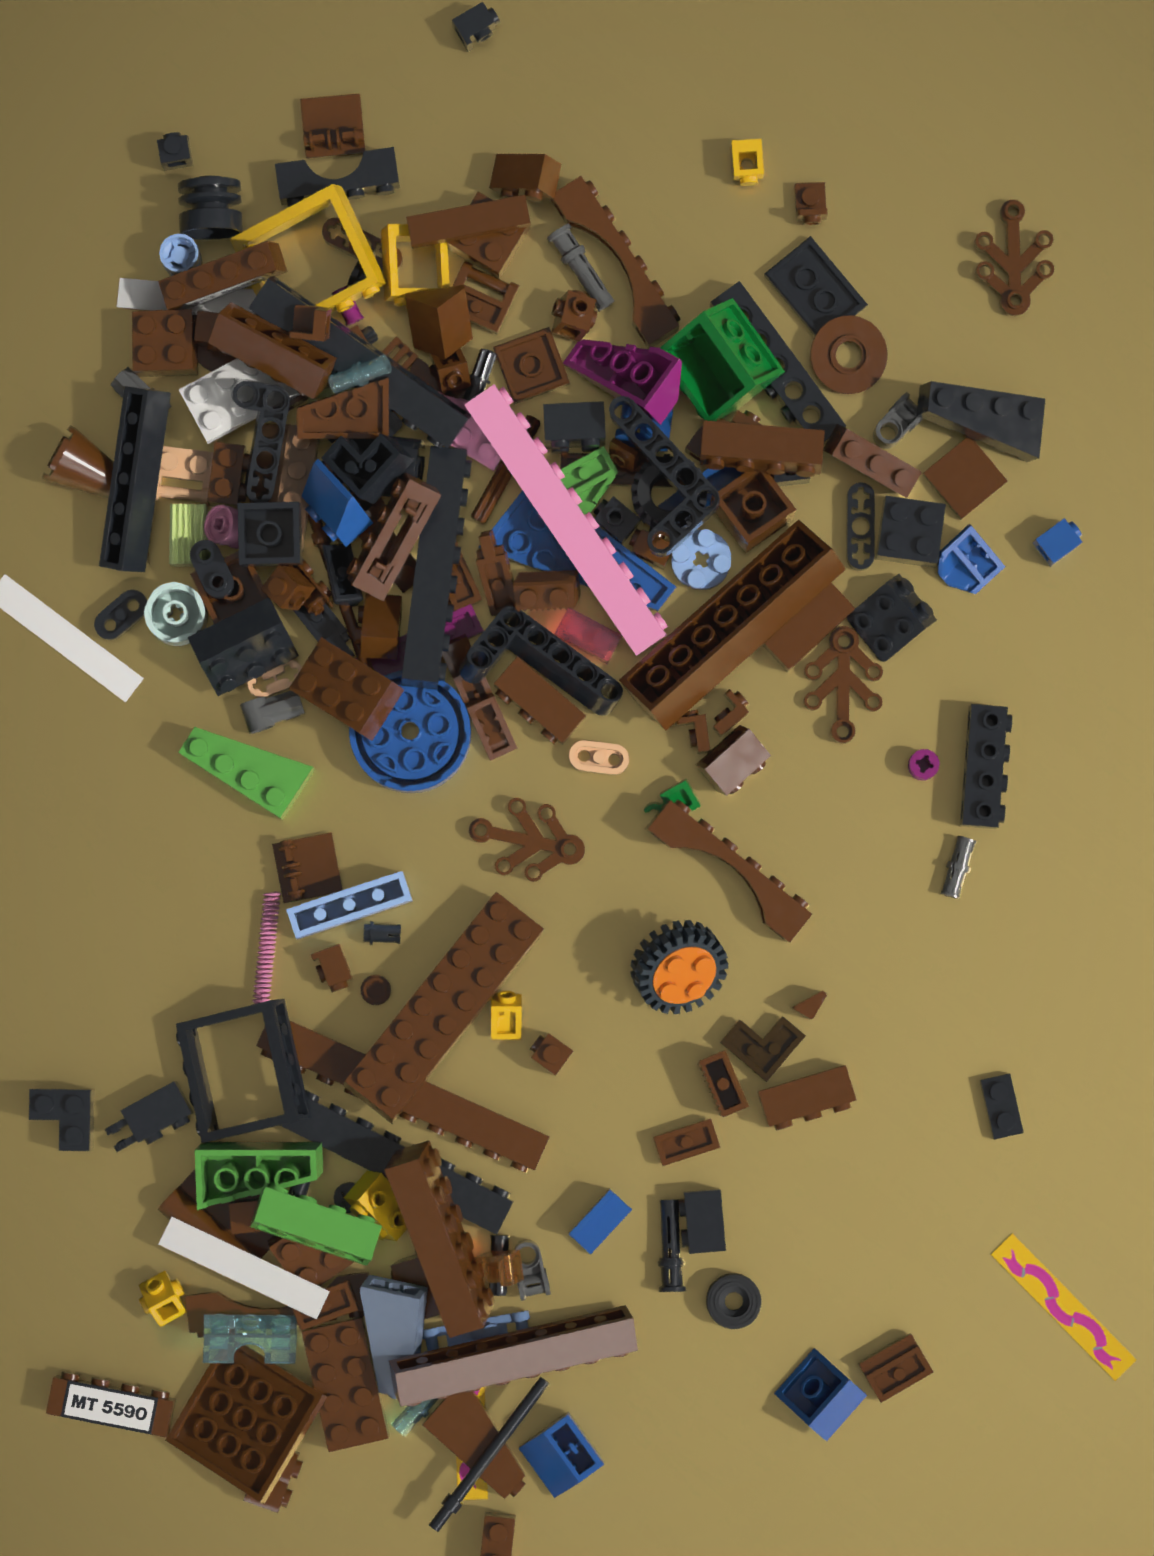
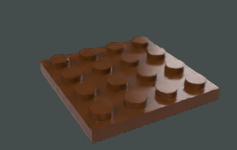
M227 1334L165 1441L258 1502L265 1504L328 1396L234 1336Z

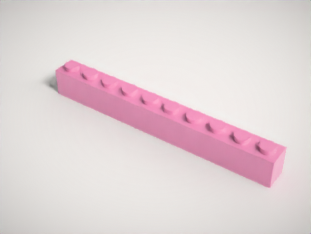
M493 384L467 402L465 407L635 655H639L667 635L664 629L668 625L659 612L654 615L647 606L651 600L642 587L636 590L630 582V579L634 576L624 562L621 564L617 563L613 557V554L617 551L607 537L601 539L595 531L600 526L590 512L586 514L582 512L578 506L582 502L581 498L573 487L567 490L561 481L565 475L557 463L554 462L550 465L544 454L548 450L539 437L532 439L527 431L531 425L522 412L515 414L509 404L514 401L504 386L498 389Z

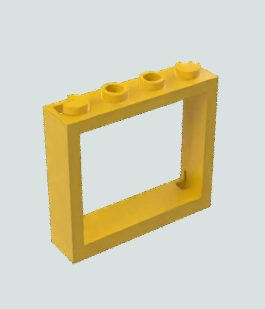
M331 184L230 238L235 252L257 245L333 205L367 278L316 304V306L332 308V312L336 310L338 313L344 312L354 306L353 301L364 297V299L371 298L380 291V287L387 284L342 186ZM264 281L251 286L256 296L265 284Z

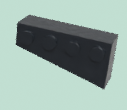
M934 381L920 385L917 416L947 429L967 435L966 437L975 441L979 440L989 444L1001 452L1015 455L1018 459L1025 462H1030L1040 457L1045 398Z

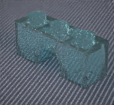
M204 1315L203 1363H234L236 1350L241 1346L251 1344L260 1347L264 1351L265 1364H295L297 1343L295 1315Z

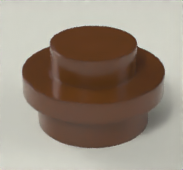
M371 975L363 981L361 995L367 1003L380 1005L385 1003L390 997L391 986L383 976Z

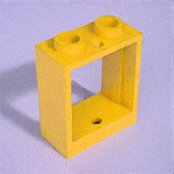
M387 224L381 229L383 276L387 282L384 285V301H394L395 306H406L405 294L450 287L447 242L435 244L438 288H398L396 242H411L408 224Z

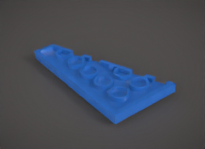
M522 490L492 529L497 545L503 544L509 560L540 571L577 570ZM600 527L595 529L601 539L607 537L617 552L613 554V557L617 563L621 564L624 562L634 576L630 579V582L637 590L639 587H642L651 600L647 604L648 608L658 612L676 589V586ZM579 573L580 585L589 587Z

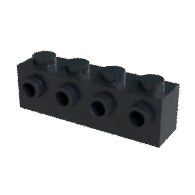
M971 704L969 706L960 826L997 829L999 828V823H1004L1006 807L1001 805V792L1006 793L1008 775L1003 774L1004 762H1009L1010 745L1005 744L1006 732L1011 733L1012 715L1007 714L1008 707Z

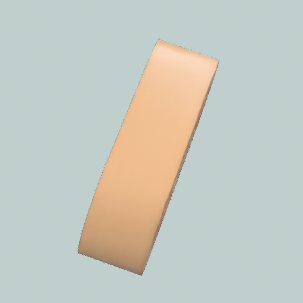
M290 660L288 663L262 675L264 680L274 678L275 681L266 685L267 691L261 692L260 689H254L253 685L257 684L256 678L248 681V689L257 698H267L289 690L293 681L290 682L288 678L278 680L277 676L285 673L286 666L298 669L299 673L302 668L301 665L295 660Z

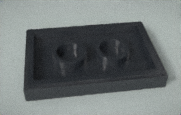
M811 236L764 273L766 279L814 336L828 321L841 316H856L868 306Z

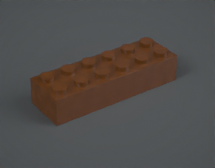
M428 1140L396 1150L384 1170L449 1338L484 1328L493 1305H495L492 1290L486 1288L484 1284L483 1266L479 1260H475L472 1250L474 1246L471 1235L463 1229L461 1209L458 1204L454 1205L450 1195L452 1194L450 1180L447 1176H443L440 1169L442 1164L440 1154L436 1148H432L431 1142Z

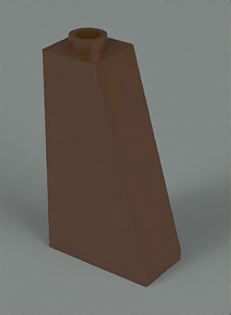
M466 1391L452 1394L444 1399L422 1424L470 1469L499 1432L477 1394ZM507 1443L504 1444L480 1476L504 1499L509 1494L515 1497L526 1484L522 1480L525 1477V1472Z

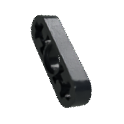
M859 482L852 485L847 493L846 558L848 565L852 569L864 571L872 565L875 557V494L870 485ZM858 489H863V493L869 495V499L864 500L863 511L869 509L870 515L863 512L851 513L852 509L858 510V500L852 498V495L857 494ZM859 518L865 519L869 524V531L864 535L854 533L852 530L854 520ZM851 539L856 541L870 540V545L867 543L863 544V553L869 555V559H865L862 565L858 564L857 559L852 558V555L858 551V543L852 544Z

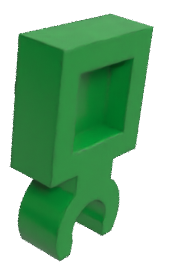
M684 779L660 792V797L663 801L660 803H648L644 811L645 813L652 809L659 811L667 800L675 803L678 799L692 811L699 808L701 803L687 779Z

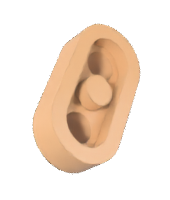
M582 740L576 742L571 747L569 760L571 765L579 771L618 775L628 767L629 754L623 746L618 744ZM581 751H587L590 754V758L588 761L582 762L579 760L578 754ZM613 754L620 758L619 764L615 766L608 762L609 756Z

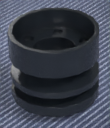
M200 176L182 180L178 183V191L180 194H183L178 198L179 205L192 208V210L179 214L180 234H185L195 240H220L232 238L243 232L242 213L238 210L229 209V207L242 203L241 195L236 194L241 191L240 180L221 176Z

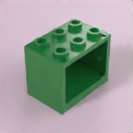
M733 298L703 311L660 347V349L682 361L679 388L688 396L695 406L697 414L705 421H717L736 412L785 372Z

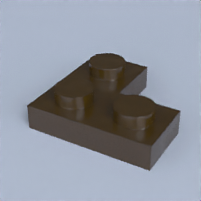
M782 1016L762 1039L739 1019L720 1043L767 1082L806 1035Z

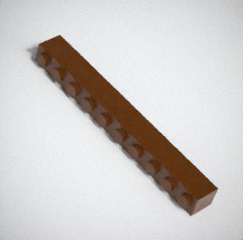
M290 1021L301 1073L305 1074L306 1069L318 1073L316 1079L325 1084L333 1086L334 1081L344 1085V1081L366 1054ZM264 1027L256 1046L262 1048L261 1055L272 1059L267 1032ZM427 1081L399 1115L415 1124L417 1119H421L429 1123L427 1129L444 1136L445 1131L456 1135L455 1142L472 1148L473 1143L484 1148L482 1154L498 1161L501 1156L512 1160L511 1167L525 1173L528 1172L529 1168L532 1170L536 1169L550 1137ZM347 1088L344 1089V1092H346V1093H348V1094H350V1095H352V1096H355V1095H354L352 1092H350Z

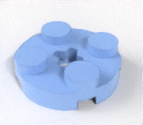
M709 529L696 530L672 552V570L676 578L687 587L699 590L712 589L723 582L731 567L729 546L720 535ZM697 552H700L702 555L708 554L707 567L703 568L700 564L694 565L693 561L696 559L695 554Z

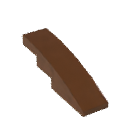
M463 634L450 640L449 651H443L442 656L445 663H447L452 679L491 761L518 748L486 677L480 683L473 684L465 681L459 673V667L471 648L467 635Z

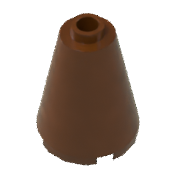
M70 425L67 430L72 434L69 438L62 437L47 465L51 472L49 475L44 472L42 479L109 498L114 461L79 430Z

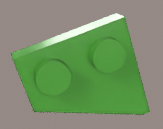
M604 446L561 469L565 475L561 481L567 490L573 487L582 500L578 506L584 514L592 512L618 475V470Z

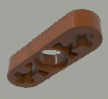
M328 219L322 227L325 242L358 260L350 241L349 246L345 247L343 245L346 243V239L340 236L331 239V233L328 230L330 227L335 229L337 225L341 226V232L347 236L340 219ZM362 230L366 239L371 242V250L375 254L376 246H382L381 239ZM396 247L397 270L399 271L403 264V257L401 251ZM376 255V261L383 272L382 258Z

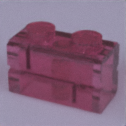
M570 607L567 609L554 633L565 643L592 657L595 656L597 660L607 665L622 639L621 634L574 609L572 610Z

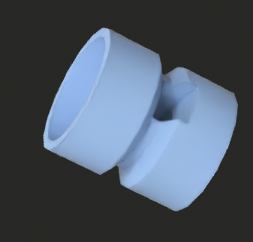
M185 234L170 235L160 246V259L170 276L200 266L202 263L201 253L197 244Z

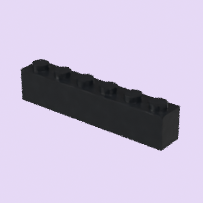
M130 386L124 387L99 561L100 567L119 571L145 572L171 396L170 392Z

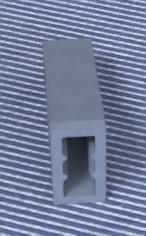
M369 1275L361 1285L360 1295L379 1393L387 1394L393 1399H397L393 1390L389 1360L421 1353L428 1287Z

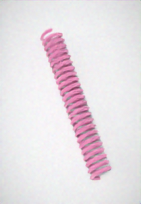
M276 891L263 894L267 898L263 899L265 903L262 904L264 912L261 914L264 917L261 920L265 922L260 923L263 927H260L262 931L259 934L262 936L259 939L262 941L258 943L262 946L258 947L261 951L257 952L259 954L257 956L259 959L257 964L259 965L256 968L260 970L255 972L260 975H256L255 978L257 980L254 981L257 983L254 985L257 989L253 990L254 993H257L253 997L257 999L252 1000L255 1004L270 1000L267 998L270 996V993L267 992H270L271 989L267 987L272 985L266 982H271L272 979L266 977L273 976L270 974L273 970L269 969L273 967V964L269 963H273L274 960L269 958H274L275 956L268 953L275 952L272 949L276 946L272 944H275L276 941L272 939L277 937L271 934H276L277 931L271 929L278 928L275 926L278 922L274 921L278 919V916L274 915H278L279 912L273 910L280 909L278 906L273 905H279L280 903L277 900L281 899L277 897L281 893Z

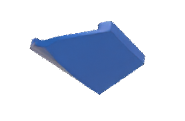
M968 524L939 551L937 573L948 586L977 594L1006 566L972 525Z

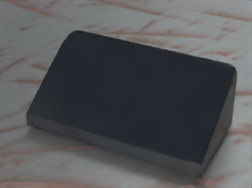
M351 543L347 547L344 544L322 545L321 549L334 604L358 606L363 600L362 591L352 586L347 578L349 575L347 574L348 566L354 558Z

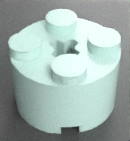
M170 582L157 587L152 592L144 609V617L149 630L160 641L172 646H184L190 644L187 637L206 628L208 611L196 590L182 583ZM176 607L179 611H184L178 621L169 618L173 614L172 609Z

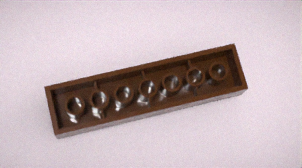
M798 519L620 678L619 681L631 697L666 731L846 569L833 549Z
M495 892L344 1081V1087L393 1124L539 940L544 928L498 892Z

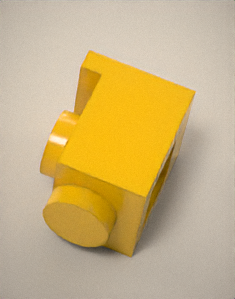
M762 138L732 140L730 148L733 181H740L741 186L758 184V179H763ZM744 161H750L753 167L751 169H743L741 164Z

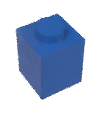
M1064 518L1035 539L1033 545L1051 567L1082 543L1080 539L1082 533L1073 521L1068 523Z

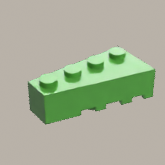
M322 1142L201 1143L195 1149L197 1210L247 1196L260 1195L264 1187L270 1188L271 1185L287 1188L317 1180L323 1173Z

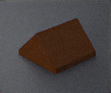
M465 285L405 294L413 347L415 349L446 359L473 339Z

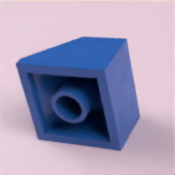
M317 459L313 463L301 495L309 505L305 508V511L316 523L320 519L325 523L322 529L333 542L339 539L347 547L370 527L373 522L350 492Z
M815 1348L774 1393L826 1441L867 1396Z

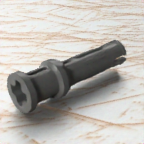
M566 224L550 234L547 240L553 242L562 256V263L570 266L587 294L591 298L596 299L595 306L600 312L614 303L615 300L584 255L586 253L585 247L579 245L570 231V224Z

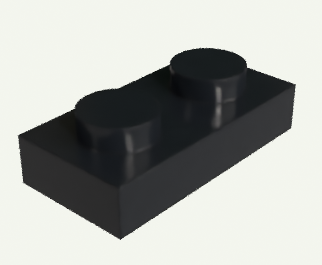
M1010 1073L980 1080L993 1139L1024 1133Z

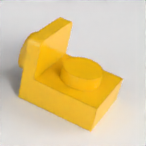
M512 991L496 993L491 999V1039L521 1040L522 994H515Z

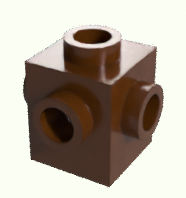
M568 290L561 299L557 298L552 308V315L555 316L552 333L580 342L596 322L597 311H594L596 299L588 297L586 293L578 290Z

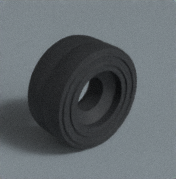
M729 1273L720 1276L711 1284L706 1296V1305L710 1316L717 1324L728 1329H741L750 1325L757 1318L761 1310L762 1299L758 1287L750 1278L742 1274ZM736 1292L742 1296L743 1303L739 1309L730 1310L726 1307L725 1298L729 1293Z

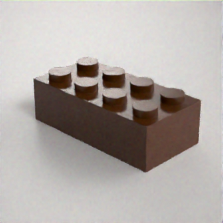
M356 1317L303 1330L302 1337L313 1386L328 1396L319 1410L328 1452L389 1439L390 1433L381 1393L378 1391L364 1318Z

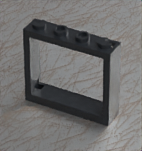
M285 998L270 1000L176 1024V1040L182 1051L184 1060L183 1071L188 1079L190 1088L189 1099L194 1107L197 1120L196 1131L201 1138V1143L311 1118ZM262 1013L284 1114L219 1130L197 1029Z

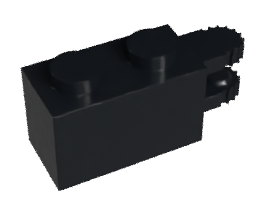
M173 1081L120 1110L124 1119L109 1126L105 1131L107 1135H113L119 1132L121 1128L129 1126L133 1136L117 1142L114 1148L116 1152H119L135 1142L140 1143L145 1140L147 1145L163 1137L162 1130L171 1125L176 1130L189 1123L188 1116L194 1112L178 1082Z

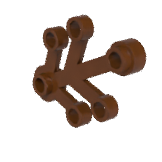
M1018 200L1006 201L1000 210V218L1007 224L1008 256L993 243V237L988 232L979 233L974 242L978 250L987 253L1008 273L1009 286L994 274V266L990 262L983 261L979 263L975 271L979 280L986 281L1001 295V307L1011 316L1024 314L1030 306V294L1043 280L1049 279L1054 273L1053 263L1048 260H1042L1036 266L1035 273L1021 286L1022 271L1043 250L1051 247L1053 235L1046 230L1040 231L1036 235L1034 243L1020 256L1019 223L1025 215V208ZM1011 206L1016 207L1018 215L1011 216L1008 213V208ZM1042 235L1047 236L1049 244H1040L1039 237ZM979 238H988L989 245L981 246L978 241ZM1047 265L1050 268V273L1043 275L1039 270L1040 266ZM983 266L988 267L990 275H981L979 269ZM1011 296H1019L1021 304L1013 305L1010 301Z
M841 626L831 633L829 637L830 647L816 661L806 665L804 675L812 681L819 679L823 672L822 669L837 656L838 669L814 692H809L803 702L808 710H817L821 706L822 700L837 687V721L831 727V736L837 743L845 744L850 742L855 736V726L849 721L850 687L864 701L865 708L870 712L879 710L883 703L881 696L873 693L850 670V657L864 669L866 679L871 682H876L882 677L883 669L879 664L873 663L858 647L859 636L856 631L850 627ZM845 636L849 639L850 643L847 647L839 645L838 639ZM810 666H816L819 669L817 676L813 677L808 674ZM876 667L879 670V676L876 678L870 677L868 669ZM809 696H816L818 698L817 706L812 707L807 703ZM870 697L878 699L879 705L876 708L868 705ZM838 727H846L848 735L846 737L838 736Z
M521 798L511 799L508 803V810L511 815L516 816L527 834L492 827L491 823L484 818L474 820L469 827L470 837L475 842L485 843L489 839L524 846L510 856L501 857L496 861L495 869L497 873L503 876L510 874L515 866L540 850L554 853L539 864L532 863L526 867L525 876L531 882L539 881L545 872L561 862L567 865L578 863L585 853L583 841L576 835H567L555 816L556 811L554 807L549 804L540 806L537 814L542 822L547 823L556 840L542 836L526 811V804ZM516 801L521 802L523 805V809L519 813H515L511 809V805ZM542 809H551L552 817L549 819L542 818ZM478 825H484L487 828V832L483 836H478L475 833V828ZM573 844L576 848L575 853L567 855L564 852L565 845ZM501 861L509 862L510 869L507 872L499 870L498 865ZM531 867L539 869L540 874L537 878L529 877L528 870Z

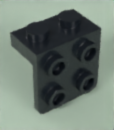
M900 574L887 581L847 616L851 626L882 662L889 660L917 635L937 621L933 615L932 608L926 602L921 601L914 592L911 582Z

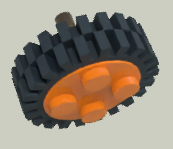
M679 920L673 921L672 930L669 929L667 924L660 926L663 933L659 936L653 930L649 933L652 941L648 942L643 939L640 945L644 951L636 949L633 954L636 960H631L630 966L633 971H630L631 977L642 998L648 1005L650 1004L652 1009L656 1011L660 1009L665 1014H668L670 1009L673 1014H680L681 1006L686 1013L693 1011L691 1003L694 1002L698 1008L704 1005L701 998L706 996L711 1000L714 997L711 989L714 988L719 991L722 984L718 979L725 980L727 976L724 969H728V962L726 960L728 957L724 948L707 926L704 927L699 922H696L694 925L691 920H685L684 926L681 925Z

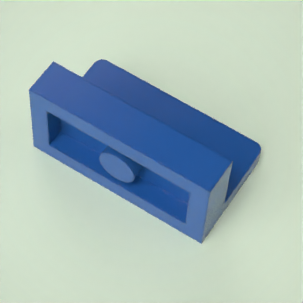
M609 1189L568 1235L575 1239L589 1254H592L632 1209Z

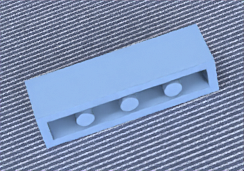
M400 871L286 909L295 938L301 939L412 902L413 900L404 872Z

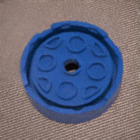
M402 671L384 675L403 688L404 691L373 741L349 727L350 744L354 756L364 772L376 783L387 789L401 793H422L435 789L450 780L461 768L467 757L471 743V723L466 706L456 690L445 681H439L438 690L402 686ZM406 723H414L419 728L417 737L412 740L404 738L401 734V729Z

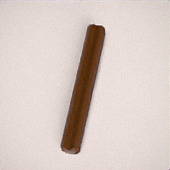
M527 415L525 418L531 425L527 431L533 439L540 427V421L534 416ZM502 460L471 514V517L481 524L487 522L512 477L511 472Z

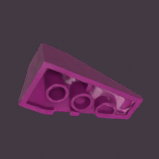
M582 339L580 342H577L563 362L566 367L613 397L626 396L631 398L651 420L660 425L678 401L682 361L658 347L644 349L637 348L631 344H626L625 347L611 345L610 342Z

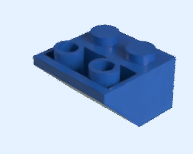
M569 1412L519 1447V1450L554 1498L577 1485L604 1465L603 1459Z

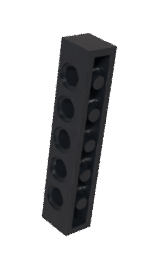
M738 281L712 300L709 307H714L732 298L735 300L757 333L765 341L774 357L782 364L785 371L764 388V391L772 400L775 397L783 406L780 408V412L789 424L794 421L798 428L825 430V445L836 425L839 424L846 428V424L742 283ZM795 385L801 390V396L797 399H790L785 394V388ZM813 409L818 413L819 420L815 423H808L803 418V412Z

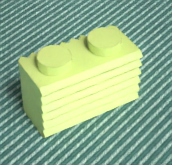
M170 504L169 564L171 567H194L190 559L191 548L198 541L208 540L204 531V523L208 514V506L206 504ZM209 550L200 552V559L208 560L211 556Z

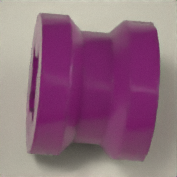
M929 749L916 751L908 761L909 773L917 780L925 781L932 778L939 770L940 762L938 756Z

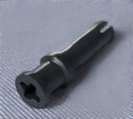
M678 1199L660 1200L662 1258H659L658 1266L661 1267L662 1286L659 1287V1292L686 1291V1287L683 1286L682 1267L685 1266V1261H683V1258H680Z

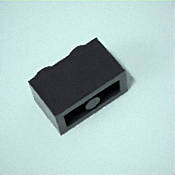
M721 1189L683 1192L684 1198L678 1199L680 1217H686L687 1228L681 1229L682 1248L688 1247L689 1254L726 1251Z

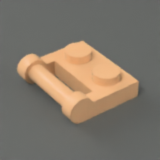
M163 446L156 500L163 497L195 501L210 506L207 498L213 452ZM162 478L203 482L202 490L161 485Z

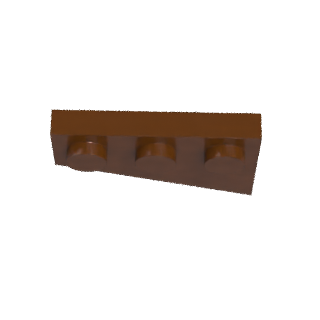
M389 377L297 407V439H338L340 436L349 439H376L380 433L389 436Z

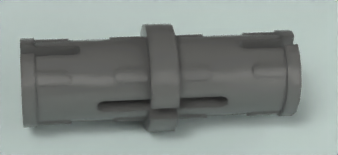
M963 836L957 837L952 859L947 862L946 867L949 869L941 894L960 899L966 873L969 874L971 870L969 863L977 841Z

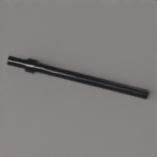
M541 1376L454 1492L452 1494L448 1493L441 1502L442 1508L429 1523L431 1528L439 1532L452 1513L456 1514L463 1505L461 1501L550 1385L548 1381Z

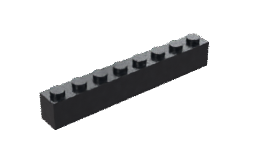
M272 276L267 279L249 306V309L255 315L289 332L293 329L295 306L297 304L316 305L277 277ZM332 316L329 339L324 342L302 339L336 357L337 359L331 373L339 378L347 377L354 382L353 388L389 377V413L395 411L403 417L402 422L415 431L419 428L428 434L427 440L439 448L445 446L448 449L471 417V414Z
M432 445L430 448L426 483L436 487L441 497L419 535L402 671V686L438 690L439 681H445L447 663H441L442 652H448L450 644V634L445 633L446 622L452 623L454 605L448 604L450 593L456 594L458 576L452 575L453 564L459 565L461 547L456 546L457 535L463 536L465 518L459 517L460 506H467L468 489L463 488L464 478H470L472 460H466L467 450L447 449L446 447L439 448Z
M305 1090L311 1118L280 1126L312 1142H322V1147L369 1171L382 1173L388 1180L384 1169L396 1150L406 1148V1146L400 1144L402 1138L387 1130L382 1135L372 1130L375 1124L361 1117L354 1121L345 1116L347 1110L333 1103L328 1108L318 1103L320 1099L318 1095ZM441 1158L442 1164L440 1169L443 1176H447L452 1186V1194L450 1195L454 1205H459L463 1218L497 1235L514 1202L509 1199L511 1193L496 1185L491 1190L481 1185L484 1179L468 1171L463 1176L454 1171L456 1165Z

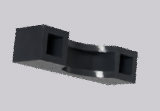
M394 147L364 151L362 160L355 171L339 179H327L317 175L309 168L305 160L275 164L281 205H287V207L298 203L331 184L342 186L349 200L365 197L364 193L376 192L377 195H389L394 193V189L400 188Z

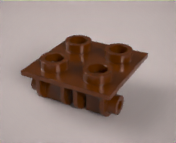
M360 94L300 99L306 159L364 153L365 141Z
M332 832L295 840L289 839L272 844L283 903L329 895L343 890Z

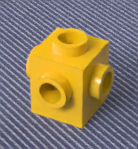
M165 1270L138 1285L143 1296L139 1298V1302L147 1315L151 1313L160 1327L187 1313L181 1296L185 1295V1292L177 1278L172 1280Z

